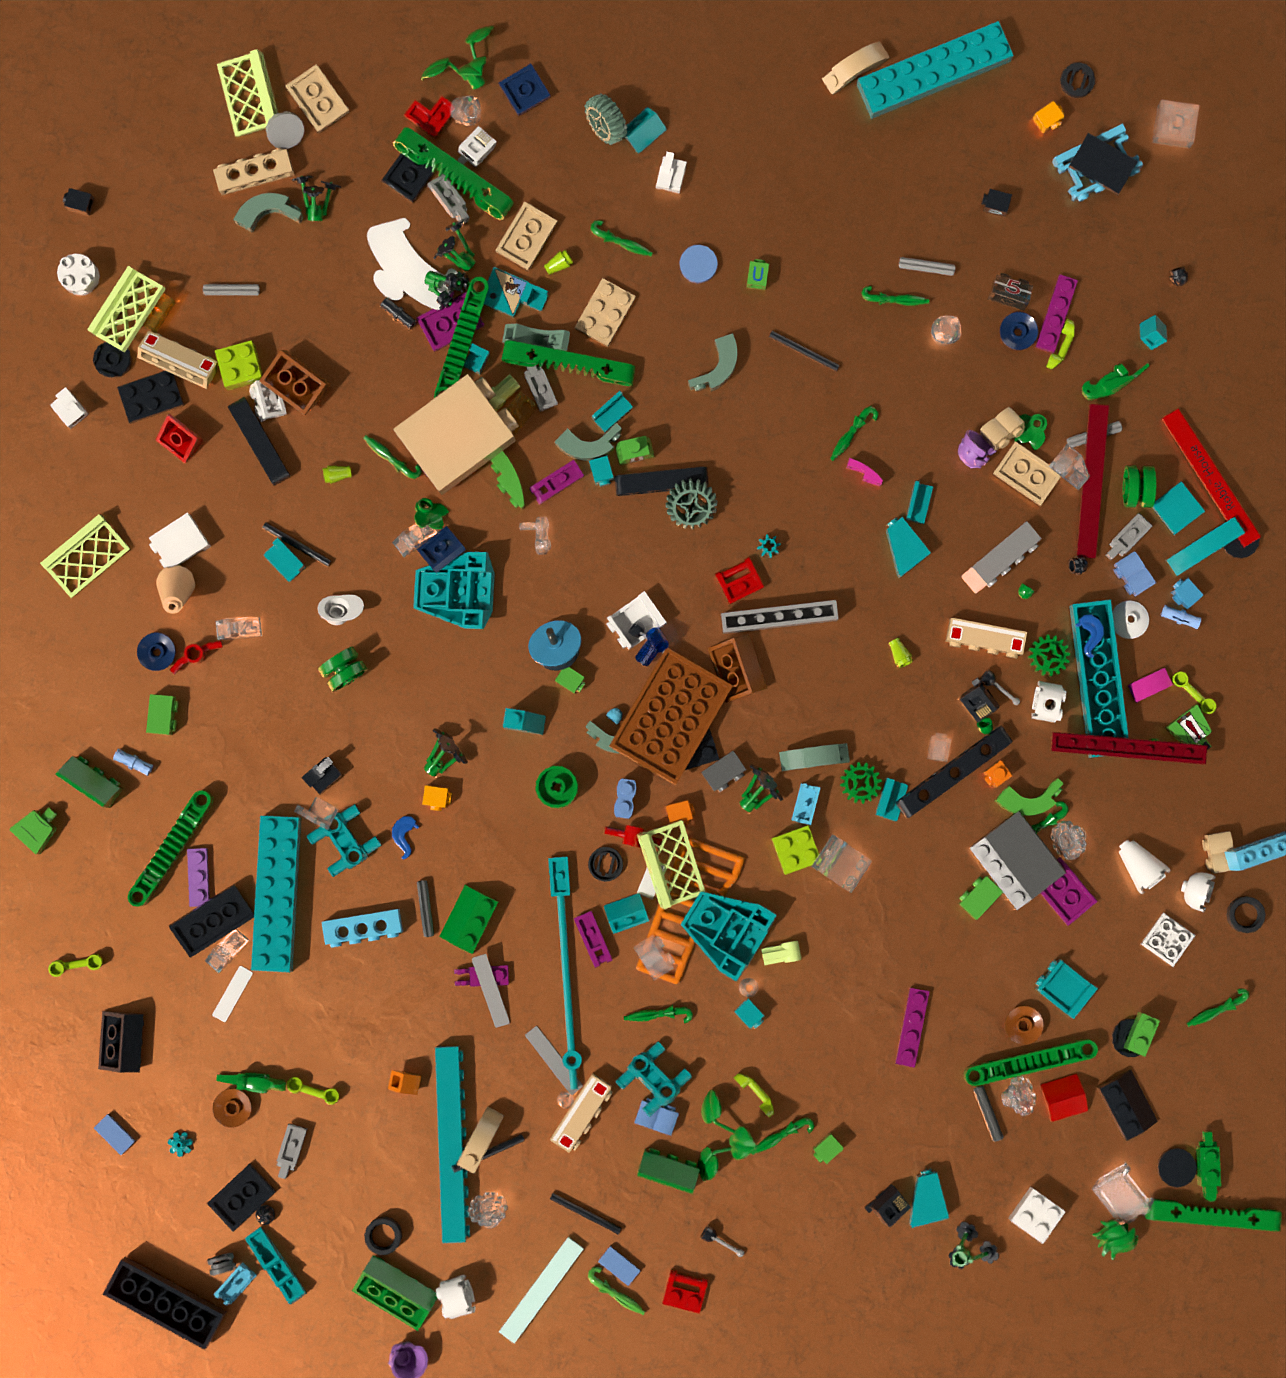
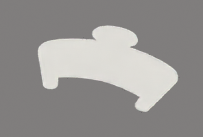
M403 218L371 227L367 233L368 242L374 256L383 268V270H377L374 274V282L377 288L389 299H401L404 291L420 303L440 310V305L437 303L438 296L428 291L429 286L425 285L424 279L430 270L441 273L428 265L414 251L406 239L403 231L410 227L409 221ZM449 269L446 275L444 276H447L450 273L457 274V271L454 269ZM445 281L441 288L436 289L440 293H442L445 290L449 292L448 288L446 287Z

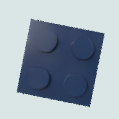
M532 64L527 65L499 82V86L518 117L551 98Z
M447 526L417 549L435 573L443 569L466 550Z

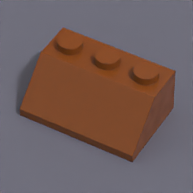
M287 350L279 351L259 380V382L303 415H306L322 399L331 386L329 381Z
M749 634L732 638L708 648L717 677L733 685L725 699L726 703L767 689Z

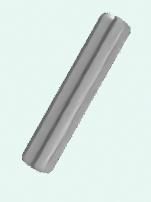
M901 257L899 260V268L945 275H954L955 265L905 257Z
M257 284L203 285L204 295H259L260 287Z
M1119 421L1107 425V436L1122 431ZM1087 432L1068 438V447L1074 448L1085 444Z

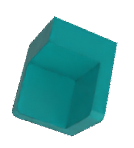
M527 282L520 297V303L542 311L549 293L547 290Z
M1154 315L1140 323V339L1153 350L1167 342V327Z
M472 343L464 367L481 375L490 357V352Z

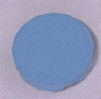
M693 245L687 248L681 255L680 270L683 276L690 282L702 283L708 281L716 273L717 257L707 246Z

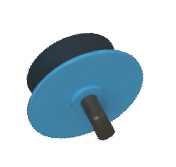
M548 622L540 626L532 634L528 644L529 653L534 661L546 669L553 671L566 669L578 658L581 635L578 629L569 622Z

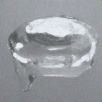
M459 96L452 101L450 113L455 119V123L469 127L476 125L480 121L481 106L476 97Z
M940 316L933 322L931 337L934 343L939 346H949L960 339L961 324L957 317Z

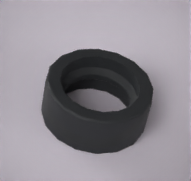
M1243 896L1236 898L1230 903L1226 916L1228 923L1236 931L1252 933L1261 928L1265 922L1266 914L1260 901L1252 897ZM1241 904H1251L1257 911V919L1250 926H1242L1235 919V910Z
M378 1217L366 1228L364 1234L365 1243L373 1253L388 1255L394 1252L400 1245L402 1229L394 1219ZM385 1224L393 1229L395 1238L391 1245L379 1247L372 1240V1232L378 1225Z

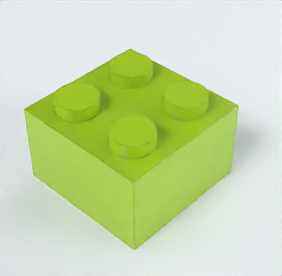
M252 340L215 350L224 387L228 391L251 385L263 376L256 347Z
M809 826L771 838L784 875L822 862Z

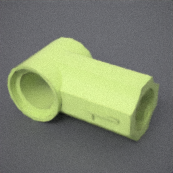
M509 374L497 386L491 387L496 396L488 402L497 411L520 388V385Z
M798 941L786 942L779 946L761 949L764 965L802 960Z

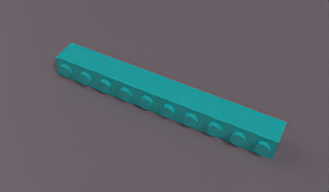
M460 1046L435 1047L442 1243L466 1242L467 1237H470V1225H466V1218H469V1206L465 1204V1198H469L468 1186H465L468 1170L462 1169L454 1173L451 1167L458 1163L464 1152L463 1140L466 1139V1128H463L462 1120H466V1110L462 1108V1101H465V1089H461V1081H464V1069L460 1070V1062L464 1061L463 1050H460Z

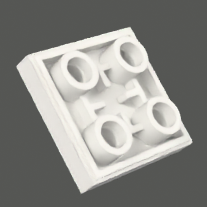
M1162 913L1141 945L1174 967L1195 935L1168 915Z

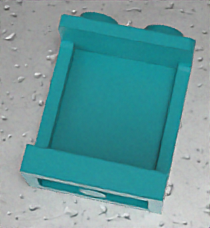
M1053 960L1047 968L1049 970L1045 976L1041 975L1035 984L1037 986L1035 989L1070 1018L1074 1019L1096 992L1097 988L1065 964L1063 960Z

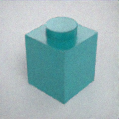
M608 456L590 460L589 464L595 485L599 484L600 487L611 484L610 481L614 480Z
M749 998L734 1010L750 1029L752 1027L756 1029L764 1021L762 1019L764 1017L763 1013Z

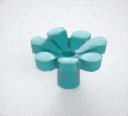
M174 1132V1139H168V1144L172 1145L169 1149L170 1153L177 1152V1156L182 1157L183 1152L188 1154L191 1152L192 1149L188 1146L193 1144V1140L191 1138L187 1139V1132H183L181 1136L178 1132Z

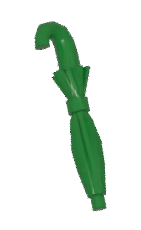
M596 220L591 224L593 234L603 238L604 242H614L630 252L652 256L653 252L637 242L621 239L618 236L616 237L610 230L606 232L597 228L598 225L602 226L603 221Z
M872 286L863 288L861 292L863 299L870 302H879V305L888 302L905 306L929 304V299L914 295L888 296L881 292L879 295L868 294L867 292L871 291Z
M866 407L858 417L855 415L853 426L839 439L830 460L834 461L846 450L857 429L866 424L864 421L870 413H873L872 419L877 421L878 411L875 407Z
M367 435L364 436L363 439L366 440L371 449L378 456L394 465L397 473L402 472L411 479L420 477L422 470L418 464L415 466L416 472H412L406 467V462L397 460L383 444L371 437L369 438Z
M1057 801L1056 807L1061 806L1062 810L1053 815L1050 812L1044 821L1031 825L1036 833H1039L1041 829L1047 826L1058 825L1057 821L1067 815L1069 811L1068 805L1064 801Z
M1245 988L1238 989L1237 992L1242 994L1235 999L1229 998L1223 1005L1205 1010L1187 1022V1026H1195L1210 1021L1226 1010H1237L1236 1006L1246 1002L1249 998V991Z
M673 1005L665 1010H642L624 1016V1021L642 1022L664 1016L675 1019V1015L686 1014L687 1017L684 1018L685 1024L692 1020L693 1013L687 1007L673 1008Z
M802 1118L795 1123L791 1121L786 1129L762 1140L752 1154L754 1155L774 1147L789 1134L799 1133L798 1129L805 1125H809L807 1131L811 1133L815 1127L814 1121L810 1118Z

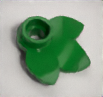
M1027 414L1020 415L1019 417L1025 422L1024 432L1019 437H1014L1015 442L1027 443L1030 441L1034 450L1039 449L1046 439L1044 431L1048 425L1047 419L1040 414L1033 416ZM1036 420H1039L1041 422V425L1039 427H1035L1034 425Z
M422 498L415 505L416 513L414 520L420 528L428 525L432 529H443L444 522L442 516L447 515L449 511L440 503H433L428 498Z

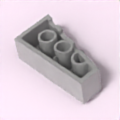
M1026 521L961 577L975 594L986 585L990 588L998 581L995 577L999 574L1004 576L1011 570L1010 565L1013 562L1017 565L1025 558L1023 554L1026 551L1029 553L1034 551L1038 547L1037 542L1042 538Z

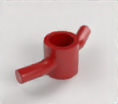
M222 640L208 642L202 646L197 644L188 645L184 650V656L176 661L170 668V671L175 675L188 662L193 664L202 663L207 651L223 648ZM195 648L200 651V656L192 660L190 652Z
M626 825L625 830L605 826L604 834L623 838L622 844L641 848L637 834L644 832L643 828ZM652 837L654 844L660 846L662 839Z

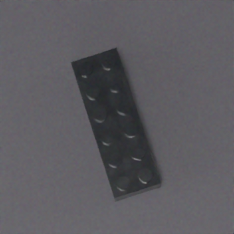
M127 1257L120 1260L102 1294L203 1350H206L227 1313V1311Z

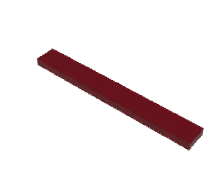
M1089 404L1076 556L1083 558H1096L1109 405Z
M1052 732L1050 751L1206 765L1208 745Z

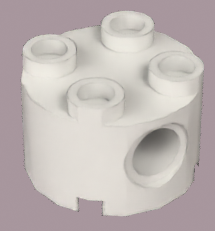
M72 254L60 260L57 275L61 285L74 295L82 296L91 293L97 287L100 278L99 271L88 257L82 254Z
M1038 681L1039 687L1035 689L1032 709H1035V713L1031 715L1032 719L1053 723L1061 721L1063 710H1061L1060 706L1061 702H1065L1066 691H1064L1062 685ZM1048 699H1053L1050 705H1045Z
M465 1275L441 1281L440 1287L436 1288L437 1297L439 1300H442L444 1318L454 1319L475 1312V1306H472V1302H475L473 1290L469 1280H464Z

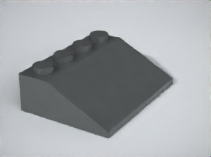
M1020 811L1016 812L970 847V850L1016 910L1031 901L1066 873Z

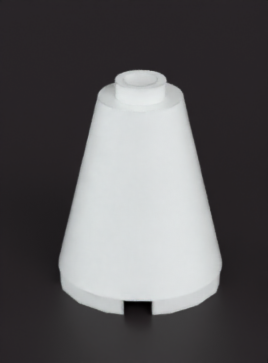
M1126 840L1119 846L1121 848L1119 854L1140 894L1145 893L1144 888L1151 889L1166 877L1165 871L1170 873L1171 870L1168 866L1134 840L1131 842Z

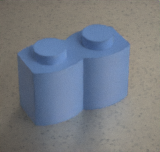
M1135 551L1114 564V573L1119 579L1122 578L1125 581L1126 585L1124 587L1129 595L1133 594L1136 597L1156 584Z
M620 779L618 782V799L614 805L615 817L630 819L634 809L632 799L636 794L635 780Z
M652 1099L642 1100L634 1123L671 1136L679 1115L678 1112H675L676 1108L666 1105L660 1107L649 1117L642 1108Z

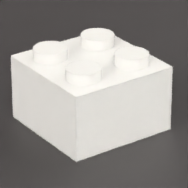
M1030 1186L1009 1216V1219L1035 1239L1044 1243L1065 1211Z

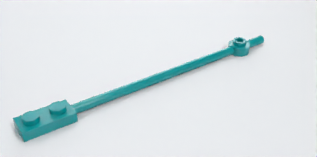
M568 857L548 858L551 897L557 896L568 1049L563 1056L562 1062L565 1068L569 1069L570 1090L578 1089L577 1068L581 1065L582 1057L579 1052L575 1051L565 896L570 895ZM574 1056L576 1062L570 1063L569 1057Z

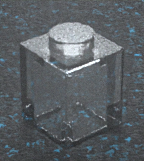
M936 733V736L930 737L927 759L941 762L948 761L951 739L947 738L946 734Z

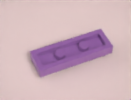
M208 848L187 849L189 907L200 906L210 899Z

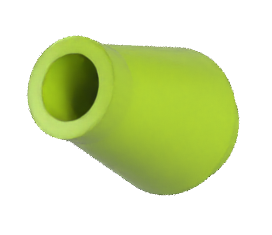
M566 250L559 251L544 267L547 273L551 275L552 273L569 268L573 261Z
M327 465L326 468H323L325 483L330 482L332 484L351 477L350 466Z
M899 638L889 642L895 665L902 668L913 662L911 653Z

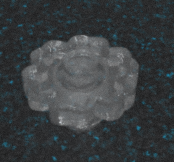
M1062 821L1052 828L1050 837L1054 841L1053 848L1058 855H1063L1066 860H1074L1085 852L1087 836L1083 828L1078 825L1073 826L1071 821Z
M1023 1076L1012 1078L1011 1085L1002 1093V1102L1006 1107L1013 1108L1017 1114L1020 1113L1021 1116L1030 1115L1034 1112L1033 1106H1036V1095L1033 1092V1085L1028 1078L1024 1079Z
M486 1192L483 1196H475L470 1201V1207L468 1208L469 1217L472 1222H478L479 1226L494 1228L506 1217L507 1202L504 1196H498L496 1192Z

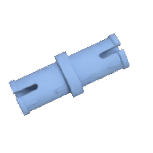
M1164 605L1161 612V617L1176 621L1179 625L1182 623L1198 629L1201 623V617L1188 614L1183 609L1180 611Z
M117 749L113 760L128 766V769L137 770L146 776L149 775L153 768L152 764L139 759L136 755L132 756L121 749Z

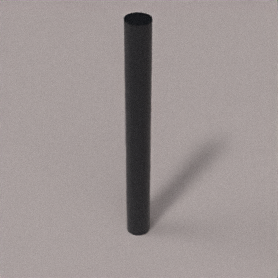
M773 330L769 335L773 340L836 372L840 366Z
M265 522L262 529L323 565L327 567L330 565L332 560L269 523Z
M522 1134L487 1149L481 1161L524 1142ZM457 1164L451 1166L454 1173L464 1169Z
M552 1193L549 1199L619 1235L622 1229L555 1193Z

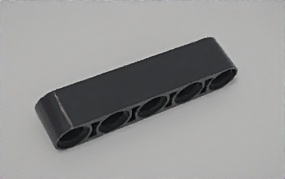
M245 397L230 404L228 408L273 486L291 477Z
M694 467L614 476L616 496L668 492L670 488L675 489L676 483L681 486L682 480L689 483L690 478L693 480V483L699 479L700 485L706 482L707 487H709L707 467Z

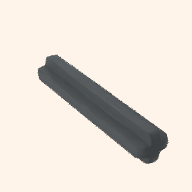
M426 880L417 882L423 935L424 937L434 936L428 884Z
M978 1086L973 1091L991 1138L994 1142L1003 1139V1134L984 1086Z

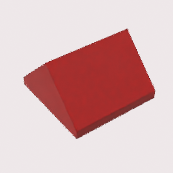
M170 413L167 415L156 437V441L184 463L190 459L204 441Z
M1077 1073L1040 1084L1051 1122L1088 1111L1086 1094Z

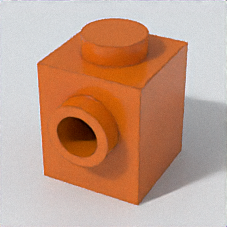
M1001 760L983 772L987 784L990 787L993 785L994 788L1012 776Z
M688 800L666 806L670 824L683 820L684 825L690 824L689 820H692V815H695L693 803L689 804Z
M392 1070L388 1089L398 1093L417 1095L421 1076L410 1072Z

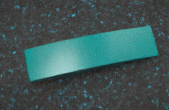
M1233 517L1167 559V562L1176 576H1179L1245 534V531L1236 517Z
M262 1227L245 1238L263 1269L268 1272L272 1281L281 1290L290 1305L307 1294L288 1263Z

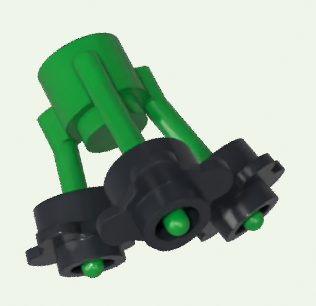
M430 270L425 276L424 283L429 286L428 291L438 296L437 303L442 311L445 307L449 308L453 304L454 290H461V293H464L465 289H468L470 278H468L466 272L463 274L461 272L457 274L450 273L444 276ZM445 281L446 287L448 288L449 292L445 290L442 293H440L436 289L441 288Z

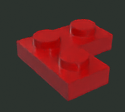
M441 96L431 111L415 100L404 114V117L435 139L456 112L457 107L443 96Z

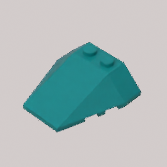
M488 552L464 553V555L453 559L437 573L434 572L430 565L416 570L413 608L465 629H484L493 612L495 577Z
M700 891L680 925L713 962L716 968L737 982L767 936L777 915L758 904Z

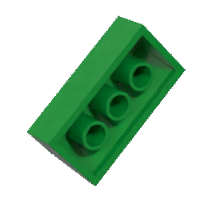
M372 1255L352 1289V1292L417 1331L438 1298L433 1289L424 1286L416 1279L409 1277L398 1268H394L375 1255Z

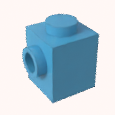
M1189 578L1184 581L1182 579L1177 581L1173 585L1175 589L1171 592L1173 594L1172 599L1178 605L1182 604L1185 609L1190 608L1203 596L1202 592Z

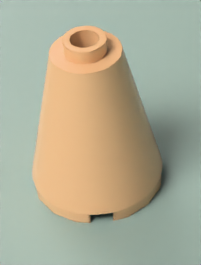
M176 565L171 568H164L157 577L156 584L163 608L169 613L179 612L195 589L193 574L185 567Z

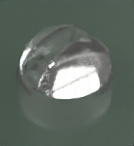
M563 1091L559 1093L557 1102L562 1108L567 1109L573 1104L574 1097L570 1093Z

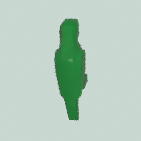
M1119 363L1114 366L1113 372L1103 376L1096 385L1090 384V381L1085 382L1082 386V394L1087 400L1112 396L1136 379L1149 367V364L1147 363L1133 375L1129 376L1127 369L1123 364Z
M238 1073L237 1075H217L216 1077L217 1082L234 1084L237 1086V1090L244 1089L257 1093H267L269 1090H286L285 1080L274 1079L266 1073Z

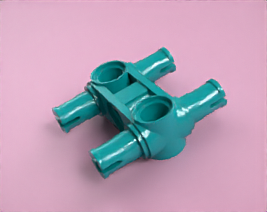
M355 804L341 813L336 812L321 822L320 827L306 835L312 845L326 836L330 837L341 854V859L327 868L332 877L347 868L352 869L367 859L368 854L382 846L376 836L362 845L358 844L347 827V822L361 814ZM332 819L338 821V828L335 830L329 827V822ZM353 851L359 853V860L357 862L350 860V854Z
M658 1041L646 1053L643 1052L640 1055H636L628 1065L627 1071L615 1081L621 1089H624L636 1078L652 1092L654 1098L642 1108L649 1117L661 1106H666L668 1103L673 1102L680 1093V1088L692 1078L686 1069H683L673 1080H669L653 1062L665 1051V1048ZM643 1062L646 1064V1066L643 1069H637L635 1067L636 1063ZM665 1089H670L673 1093L671 1096L665 1097L662 1095V1092Z

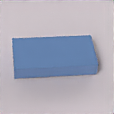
M109 1114L94 1127L120 1155L135 1142Z
M611 1246L598 1260L601 1265L627 1286L630 1285L640 1272L639 1268Z

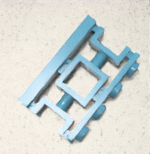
M1123 124L1097 136L1098 139L1105 143L1120 137L1115 140L1114 145L1117 150L1126 154L1122 143L1126 142L1129 137L1125 133L1126 129ZM1081 144L1054 157L1052 161L1055 168H1058L1059 174L1067 170L1069 171L1075 183V186L1068 190L1073 202L1076 200L1081 202L1087 199L1090 193L1094 191L1099 193L1106 189L1095 183L1077 192L1083 187L1080 180L1083 175L1069 168L1070 163L1065 166L1064 164L1073 160ZM1138 155L1132 157L1138 162L1130 177L1139 173L1143 165Z

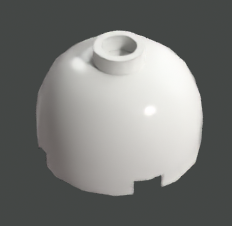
M1199 872L1193 874L1188 881L1184 880L1181 891L1184 892V899L1191 908L1205 912L1206 907L1203 906L1205 902L1209 903L1215 883L1211 880L1215 879V875Z

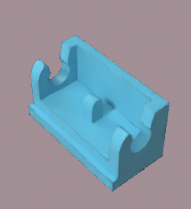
M801 783L792 821L811 825L820 787Z
M242 1262L215 1292L214 1296L223 1299L225 1305H231L256 1277V1274Z

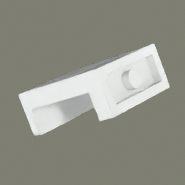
M188 513L149 537L152 542L149 545L155 554L158 552L162 559L159 561L164 568L180 565L201 550L205 551L211 547L192 516Z
M645 591L613 615L608 616L607 620L609 622L606 623L612 633L616 631L619 635L617 640L623 649L627 647L629 650L646 639L643 636L634 637L628 632L637 620L644 625L645 634L648 636L667 624Z

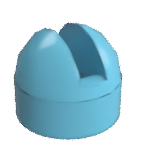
M613 708L609 710L606 716L618 725L622 720L623 714L620 709Z

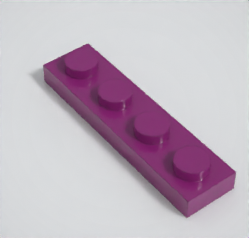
M1063 275L1058 276L1036 348L1051 353L1055 352L1078 280Z
M915 988L909 989L895 1064L915 1068L929 991Z

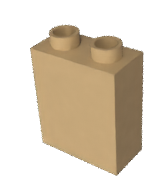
M467 374L393 429L441 495L452 489L516 441L511 432L519 425L506 408L496 413L488 402L496 394L483 377L473 382Z

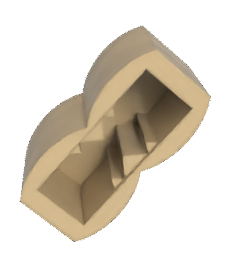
M1008 407L980 429V436L995 451L999 448L1003 449L1009 444L1010 439L1017 438L1024 432L1025 422Z
M1230 831L1204 835L1205 839L1202 840L1204 851L1208 853V859H1206L1207 869L1211 873L1232 871L1229 870L1224 853L1233 849Z

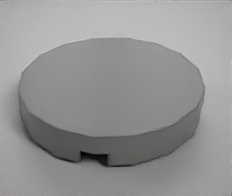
M283 111L284 113L274 114L269 119L266 132L268 140L275 147L290 149L301 141L304 134V126L301 119L295 113Z

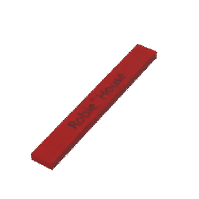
M1179 408L1163 417L1161 420L1225 520L1229 521L1236 517L1242 526L1245 534L1238 537V540L1243 548L1261 538Z

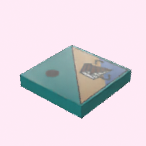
M493 267L487 281L489 287L484 305L514 317L520 305V297L528 281Z

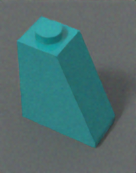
M903 517L899 520L894 518L887 524L889 528L886 530L896 573L899 578L931 553Z
M506 708L503 728L543 735L546 716Z
M932 1169L920 1171L921 1174L916 1176L909 1218L911 1228L949 1218L938 1174L936 1171H932Z

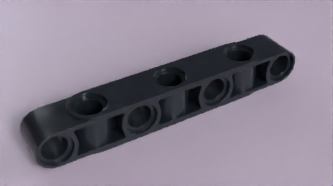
M1002 725L997 727L898 799L895 804L906 819L910 818L1009 746L1013 740ZM984 744L989 746V752L986 755H983L981 752V747ZM952 767L958 768L959 773L956 777L950 775ZM925 789L928 796L926 799L921 800L919 792Z

